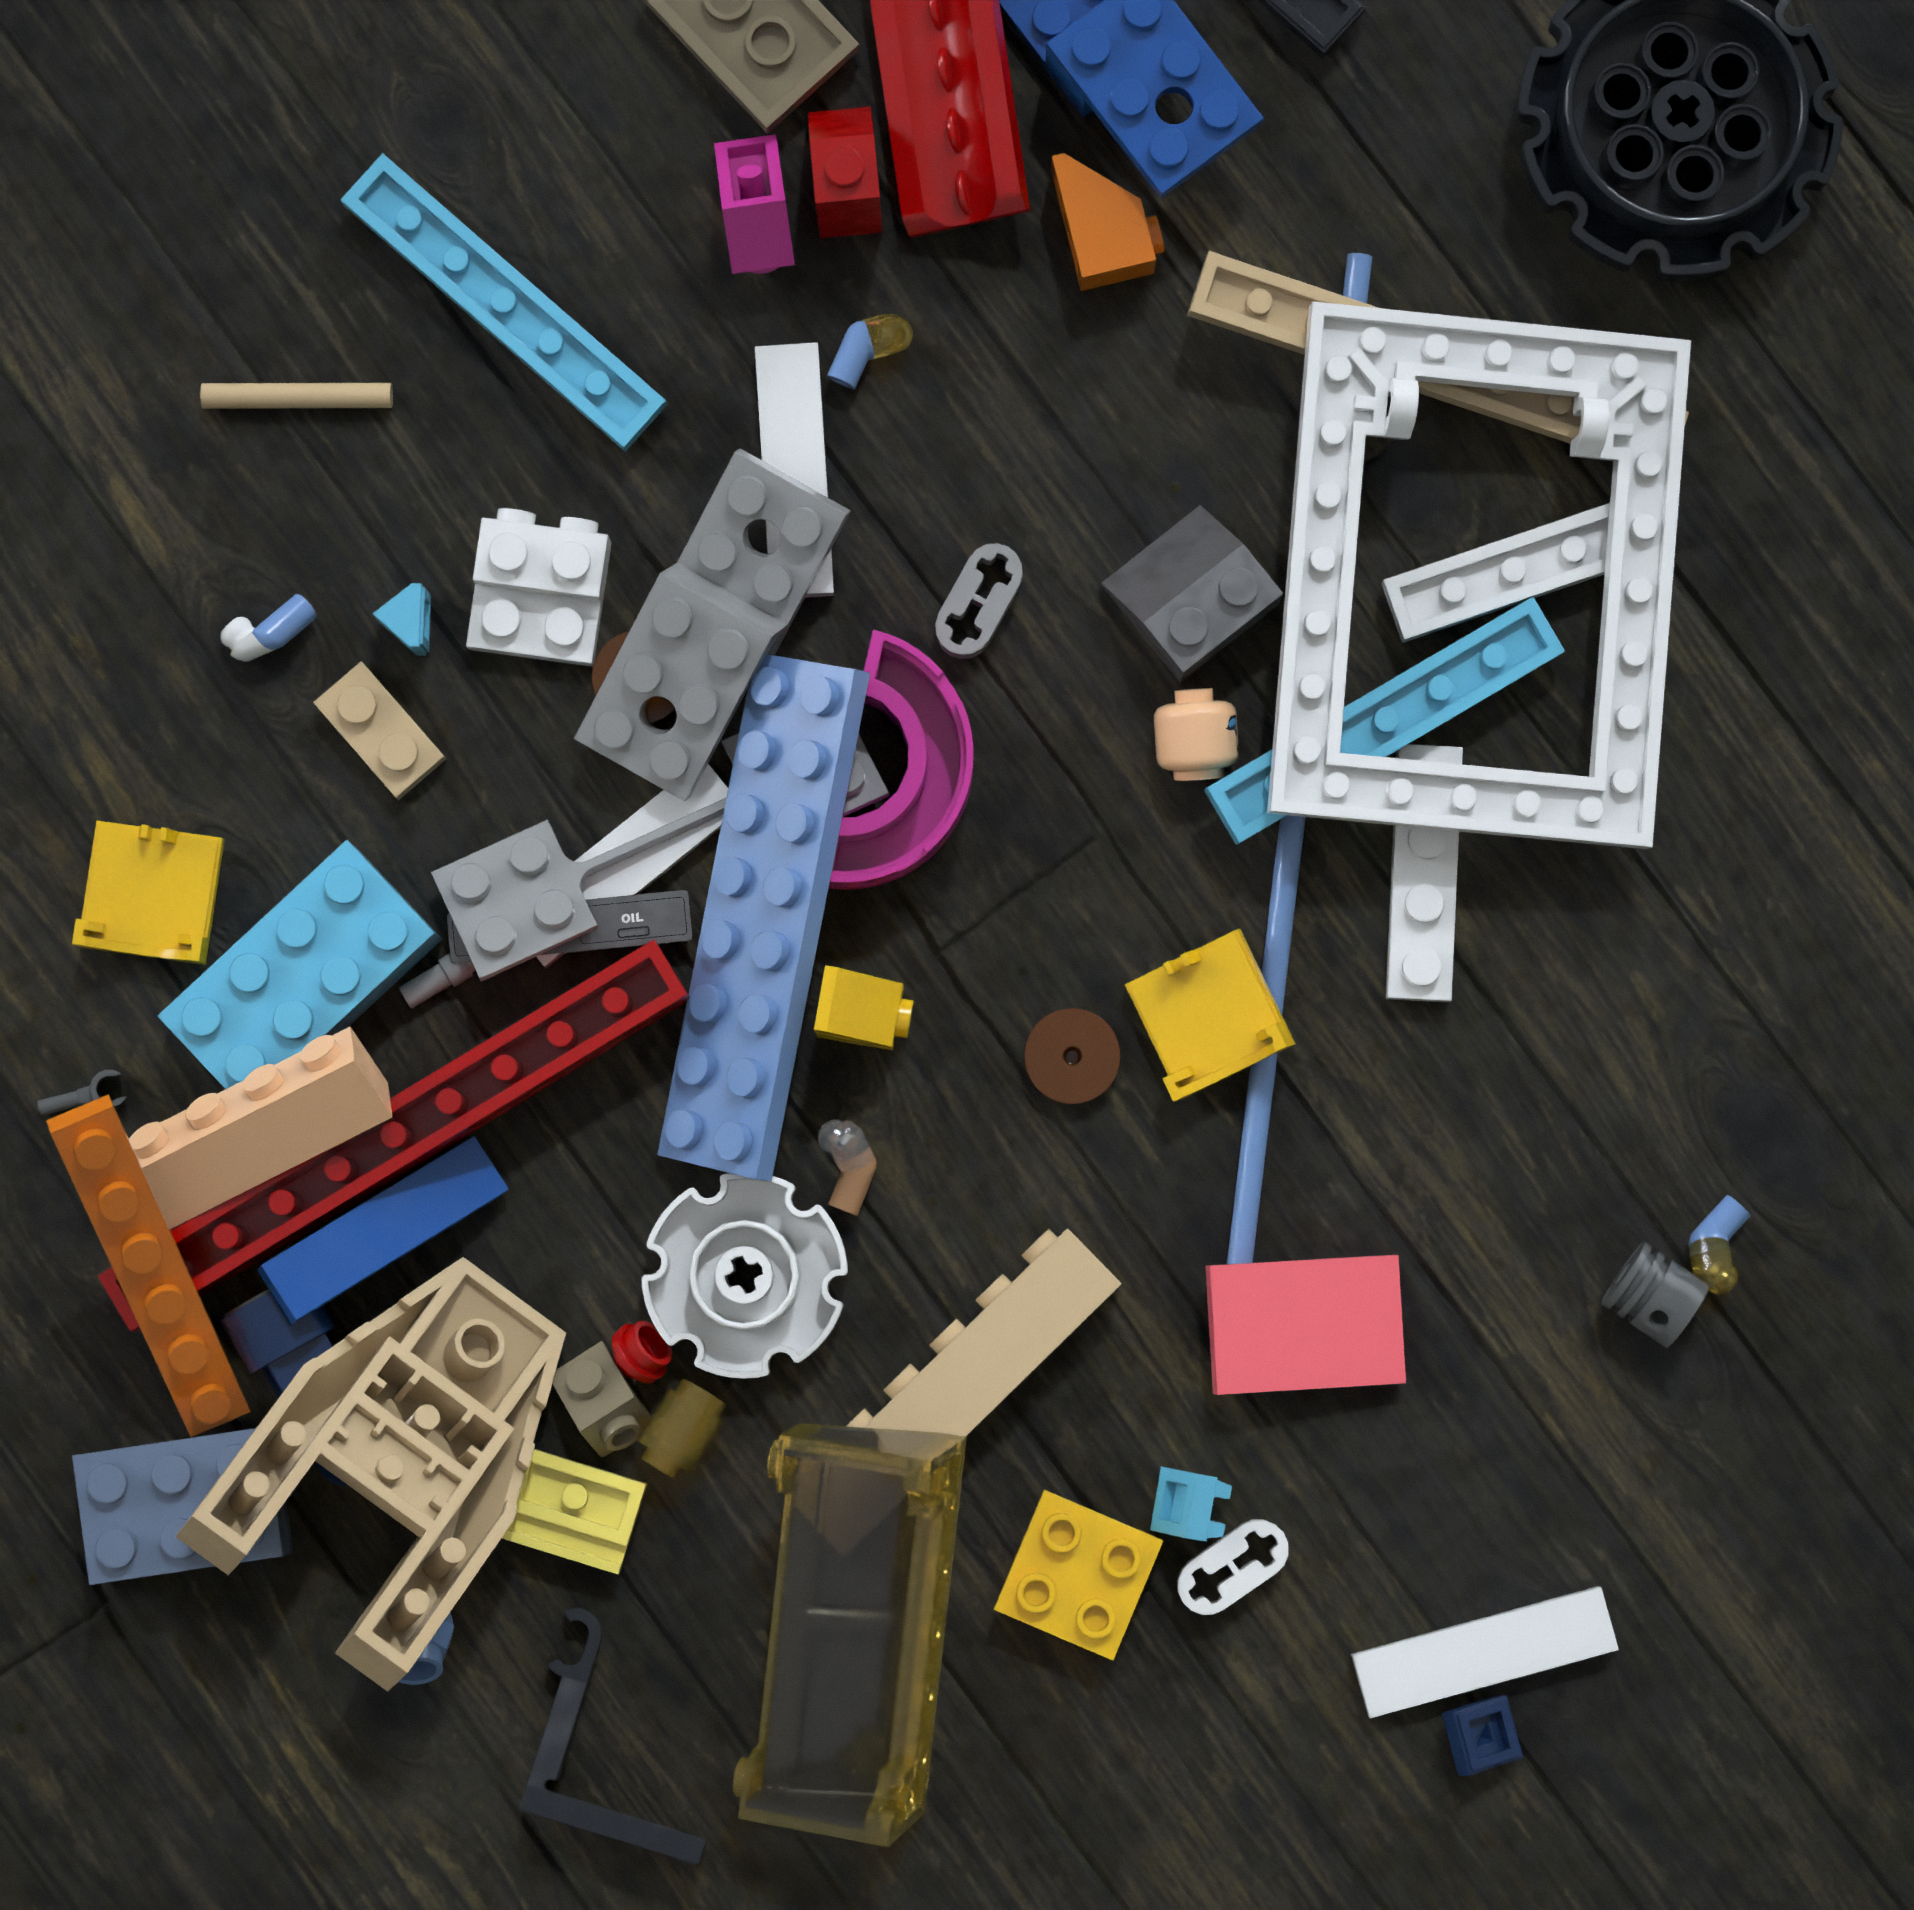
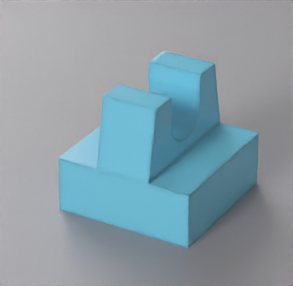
M1161 1467L1150 1530L1199 1541H1206L1207 1538L1223 1537L1225 1524L1211 1521L1210 1517L1214 1498L1230 1499L1232 1486L1217 1480V1477Z

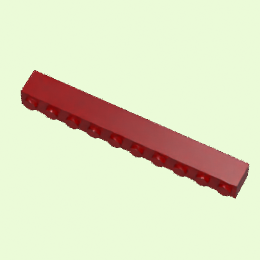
M653 939L390 1098L392 1118L225 1201L172 1230L171 1234L199 1296L201 1297L687 1003L690 997L657 942ZM111 1267L99 1274V1280L128 1329L133 1332H142L113 1268Z

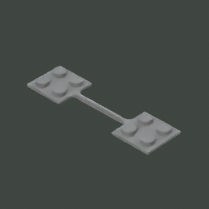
M739 733L721 741L732 765ZM859 733L842 817L889 796V792ZM726 798L584 862L571 861L564 855L548 820H545L431 872L480 980H486L598 929L581 891L584 878L723 815Z

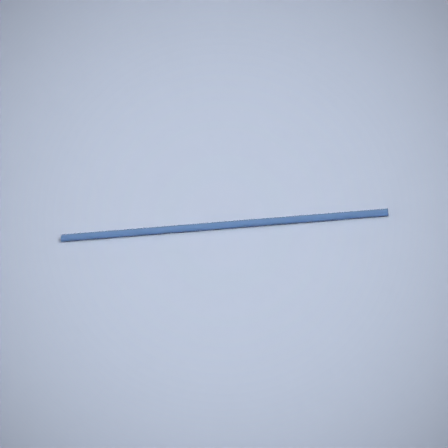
M1363 253L1347 254L1343 296L1367 304L1372 256ZM1290 815L1281 818L1279 822L1262 964V975L1281 1015L1283 1012L1306 817ZM1278 1053L1250 1066L1227 1264L1253 1263Z

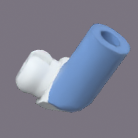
M295 594L256 628L245 617L233 619L222 630L221 641L232 650L230 655L233 658L245 662L251 661L283 647L316 619V613L303 596Z

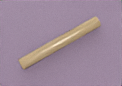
M202 383L200 398L202 409L392 408L393 387L392 383Z

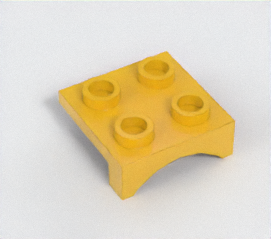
M96 820L82 918L75 920L72 944L80 948L206 965L225 839L183 833L164 827L156 829L149 825L133 826Z
M1236 929L1200 948L1185 952L1180 955L1181 957L1163 963V966L1125 984L1168 1076L1162 1079L1173 1102L1184 1099L1295 1045L1292 1035L1241 929Z
M1044 1490L1028 1529L1022 1538L1019 1550L1014 1557L994 1610L1098 1655L1114 1660L1163 1540Z

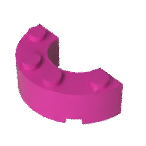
M876 630L872 632L864 671L870 673L864 704L884 712L901 730L908 748V768L898 791L879 809L858 817H842L829 883L830 889L853 890L870 888L899 879L928 861L951 836L964 812L971 790L973 777L972 732L966 710L954 687L948 681L944 672L919 649L897 637Z

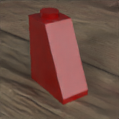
M871 106L808 112L815 204L820 238L882 233Z

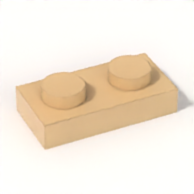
M362 661L313 702L398 800L446 760V757Z

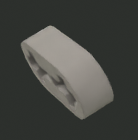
M995 543L986 544L976 549L969 557L939 611L935 623L936 639L941 649L948 655L958 659H969L981 654L989 645L1018 593L1023 577L1022 563L1018 555L1008 546ZM997 558L1002 559L1006 562L1005 574L1011 578V581L1008 585L997 582L987 599L977 595L983 584L984 576L977 567L981 563L991 566ZM971 604H974L981 608L974 623V628L981 635L977 640L967 637L961 645L951 641L953 629L947 625V622L951 617L961 621Z

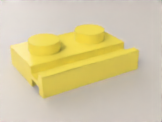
M534 1449L530 1466L525 1471L516 1503L518 1509L515 1519L502 1539L619 1574L647 1483Z

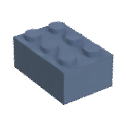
M256 1428L72 1455L89 1585L214 1567L215 1565L175 1536ZM285 1501L241 1562L281 1557L293 1553L287 1501Z

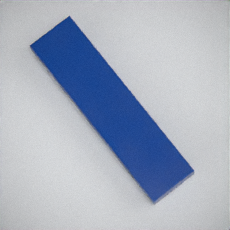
M475 1136L265 1262L257 1271L291 1324H294L503 1196L509 1188Z

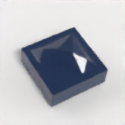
M1507 1695L1492 1696L1442 1713L1458 1776H1470L1523 1758Z

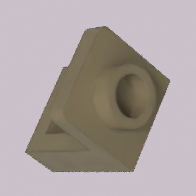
M600 1341L556 1370L552 1383L578 1430L600 1457L630 1446L639 1438L641 1433L653 1426L654 1421L649 1412L638 1400L624 1374L617 1367L612 1353L603 1341Z

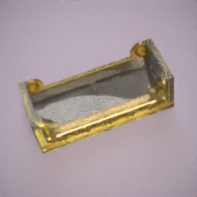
M799 1423L779 1436V1440L773 1442L768 1457L767 1473L770 1479H776L777 1491L780 1494H785L759 1741L749 1758H740L733 1779V1793L735 1796L740 1797L738 1819L889 1847L925 1813L967 1437L939 1432Z

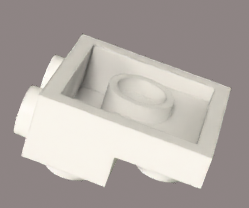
M498 509L497 519L482 517L473 574L475 589L466 643L468 650L593 667L612 544L609 536L597 533L599 525L597 522L582 518L562 517L560 527L556 528L535 525V514L517 509Z

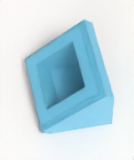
M411 583L375 611L373 615L380 624L414 654L426 656V652H429L431 595L422 583Z

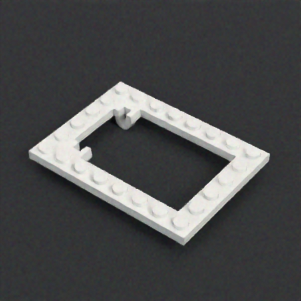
M1312 302L1310 304L1267 813L1649 849L1653 846L1691 340L1323 302ZM1418 381L1574 397L1573 416L1581 417V425L1578 435L1571 440L1570 457L1613 461L1589 777L1340 753L1366 436L1400 440L1411 438L1418 409ZM1388 397H1391L1390 410L1387 416Z

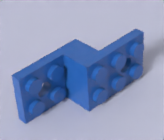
M999 0L1001 13L1079 115L1084 118L1092 111L1097 115L1160 199L1164 198L1263 124L1264 117L1174 0ZM1173 93L1184 96L1192 107L1191 116L1180 124L1164 122L1158 116L1155 108L1157 101L1162 96Z

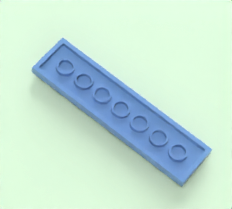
M766 654L747 689L688 994L690 998L686 1004L657 1154L659 1156L755 1180L772 1181L870 677L869 672Z

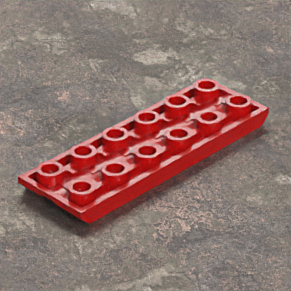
M870 0L901 215L909 236L914 238L1031 211L999 0Z

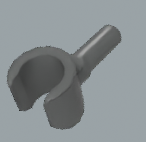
M103 1070L93 1077L90 1086L38 1100L40 1114L43 1116L100 1098L97 1094V1088L102 1081L122 1077V1074L115 1070ZM127 1096L112 1101L115 1109L120 1108L126 1102Z

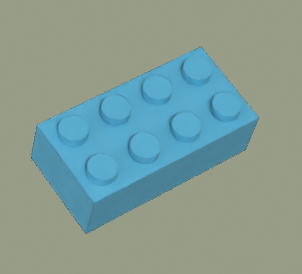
M346 840L168 1005L158 1017L218 1082L227 1089L245 1080L256 1068L266 1064L275 1065L302 1051L313 1039L323 1035L332 1036L348 1028L433 949L442 938L352 843Z

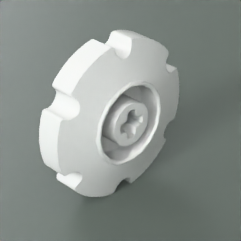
M728 1173L720 1176L721 1187L716 1196L704 1198L695 1188H689L679 1195L661 1214L647 1241V1248L659 1254L661 1266L656 1273L642 1277V1290L649 1316L665 1342L670 1346H674L681 1340L689 1339L696 1345L698 1350L694 1361L696 1367L730 1378H758L770 1374V1360L776 1353H787L795 1363H799L809 1357L827 1339L843 1309V1303L831 1297L829 1284L833 1278L845 1276L848 1273V1263L841 1236L828 1213L820 1205H815L807 1211L797 1210L792 1202V1197L796 1190L792 1183L772 1176V1181H765ZM744 1257V1260L749 1265L760 1264L763 1272L762 1275L754 1279L756 1290L748 1294L743 1286L731 1287L728 1281V1276L736 1272L734 1261Z

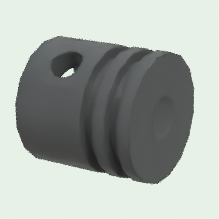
M1643 1242L1621 1268L1607 1290L1601 1305L1607 1309L1614 1305L1616 1307L1614 1314L1620 1318L1629 1315V1324L1664 1348H1668L1682 1333L1698 1310L1709 1290V1285L1673 1260L1664 1263L1665 1255L1660 1251L1651 1254L1652 1246Z

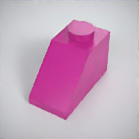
M776 134L714 143L721 205L732 274L743 272L763 274L772 272L778 267L795 265Z

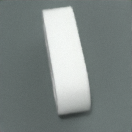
M1252 1519L1236 1527L1194 1556L1181 1568L1177 1577V1591L1181 1601L1191 1611L1201 1615H1213L1229 1607L1271 1578L1285 1565L1289 1554L1288 1541L1284 1532L1275 1524L1263 1519ZM1255 1531L1261 1538L1267 1537L1270 1534L1274 1537L1276 1544L1269 1550L1273 1558L1269 1564L1263 1566L1262 1563L1255 1559L1238 1569L1232 1561L1248 1549L1249 1546L1245 1537L1249 1533ZM1227 1564L1232 1574L1216 1586L1221 1595L1216 1601L1210 1603L1204 1596L1194 1600L1190 1596L1189 1590L1196 1584L1191 1575L1195 1570L1202 1567L1207 1574H1213Z

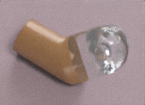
M833 1119L822 1126L818 1135L820 1148L831 1153L841 1172L828 1205L858 1216L874 1176L877 1161L860 1127L852 1121L842 1122Z

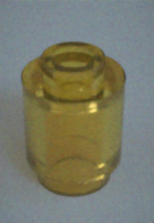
M683 1378L675 1391L668 1389L637 1439V1442L647 1448L641 1459L672 1479L675 1478L679 1469L692 1474L723 1424L719 1417L726 1404Z

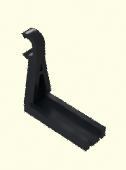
M580 1608L564 1610L571 1623L582 1622L588 1627L589 1636L582 1658L578 1663L566 1665L560 1659H556L547 1664L553 1672L562 1676L519 1810L675 1857V1861L700 1865L708 1839L561 1795L548 1789L550 1781L559 1782L603 1638L601 1624L592 1613Z

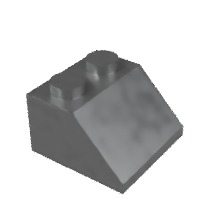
M1201 505L1101 583L1102 587L1179 682H1182L1277 607L1283 596V592L1246 546Z

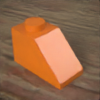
M1065 153L1052 156L1051 174L1080 291L1154 274L1155 254L1164 252L1163 238L1157 216L1145 217L1140 198Z

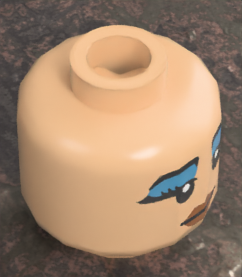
M1213 688L1175 690V703L1159 707L1154 714L1156 759L1158 764L1163 769L1173 771L1175 781L1225 777L1224 767L1234 764L1239 756L1235 707L1227 701L1213 700Z

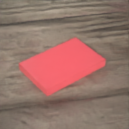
M1398 1255L1205 1266L1212 1389L1214 1395L1406 1383Z

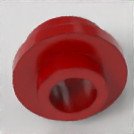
M648 1321L625 1324L615 1331L612 1336L613 1358L617 1367L624 1375L642 1383L650 1384L656 1382L665 1374L667 1364L672 1359V1348L661 1337L654 1324Z

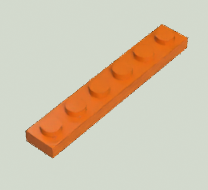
M109 1094L46 1120L54 1143L190 1437L251 1412Z

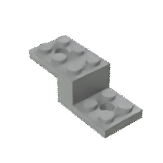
M741 448L735 451L678 562L659 574L574 739L679 799L686 801L690 798L750 686L754 674L760 668L767 654H776L851 510ZM754 520H768L777 527L780 534V544L774 553H760L750 544L748 530ZM651 697H664L674 705L677 719L673 728L661 730L649 723L645 707Z

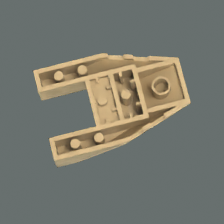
M462 1257L401 1298L397 1304L370 1322L367 1321L355 1329L345 1339L320 1356L305 1363L175 1537L229 1576L253 1547L314 1461L319 1463L417 1535L407 1552L335 1652V1654L388 1692L410 1671L515 1519L518 1509L516 1503L525 1471L530 1466L535 1448L534 1438L542 1410L546 1407L566 1332Z

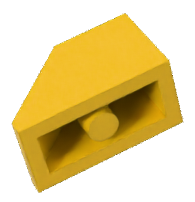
M825 965L814 1031L818 1038L893 1051L895 1036L908 1037L914 1000L902 999L903 983Z

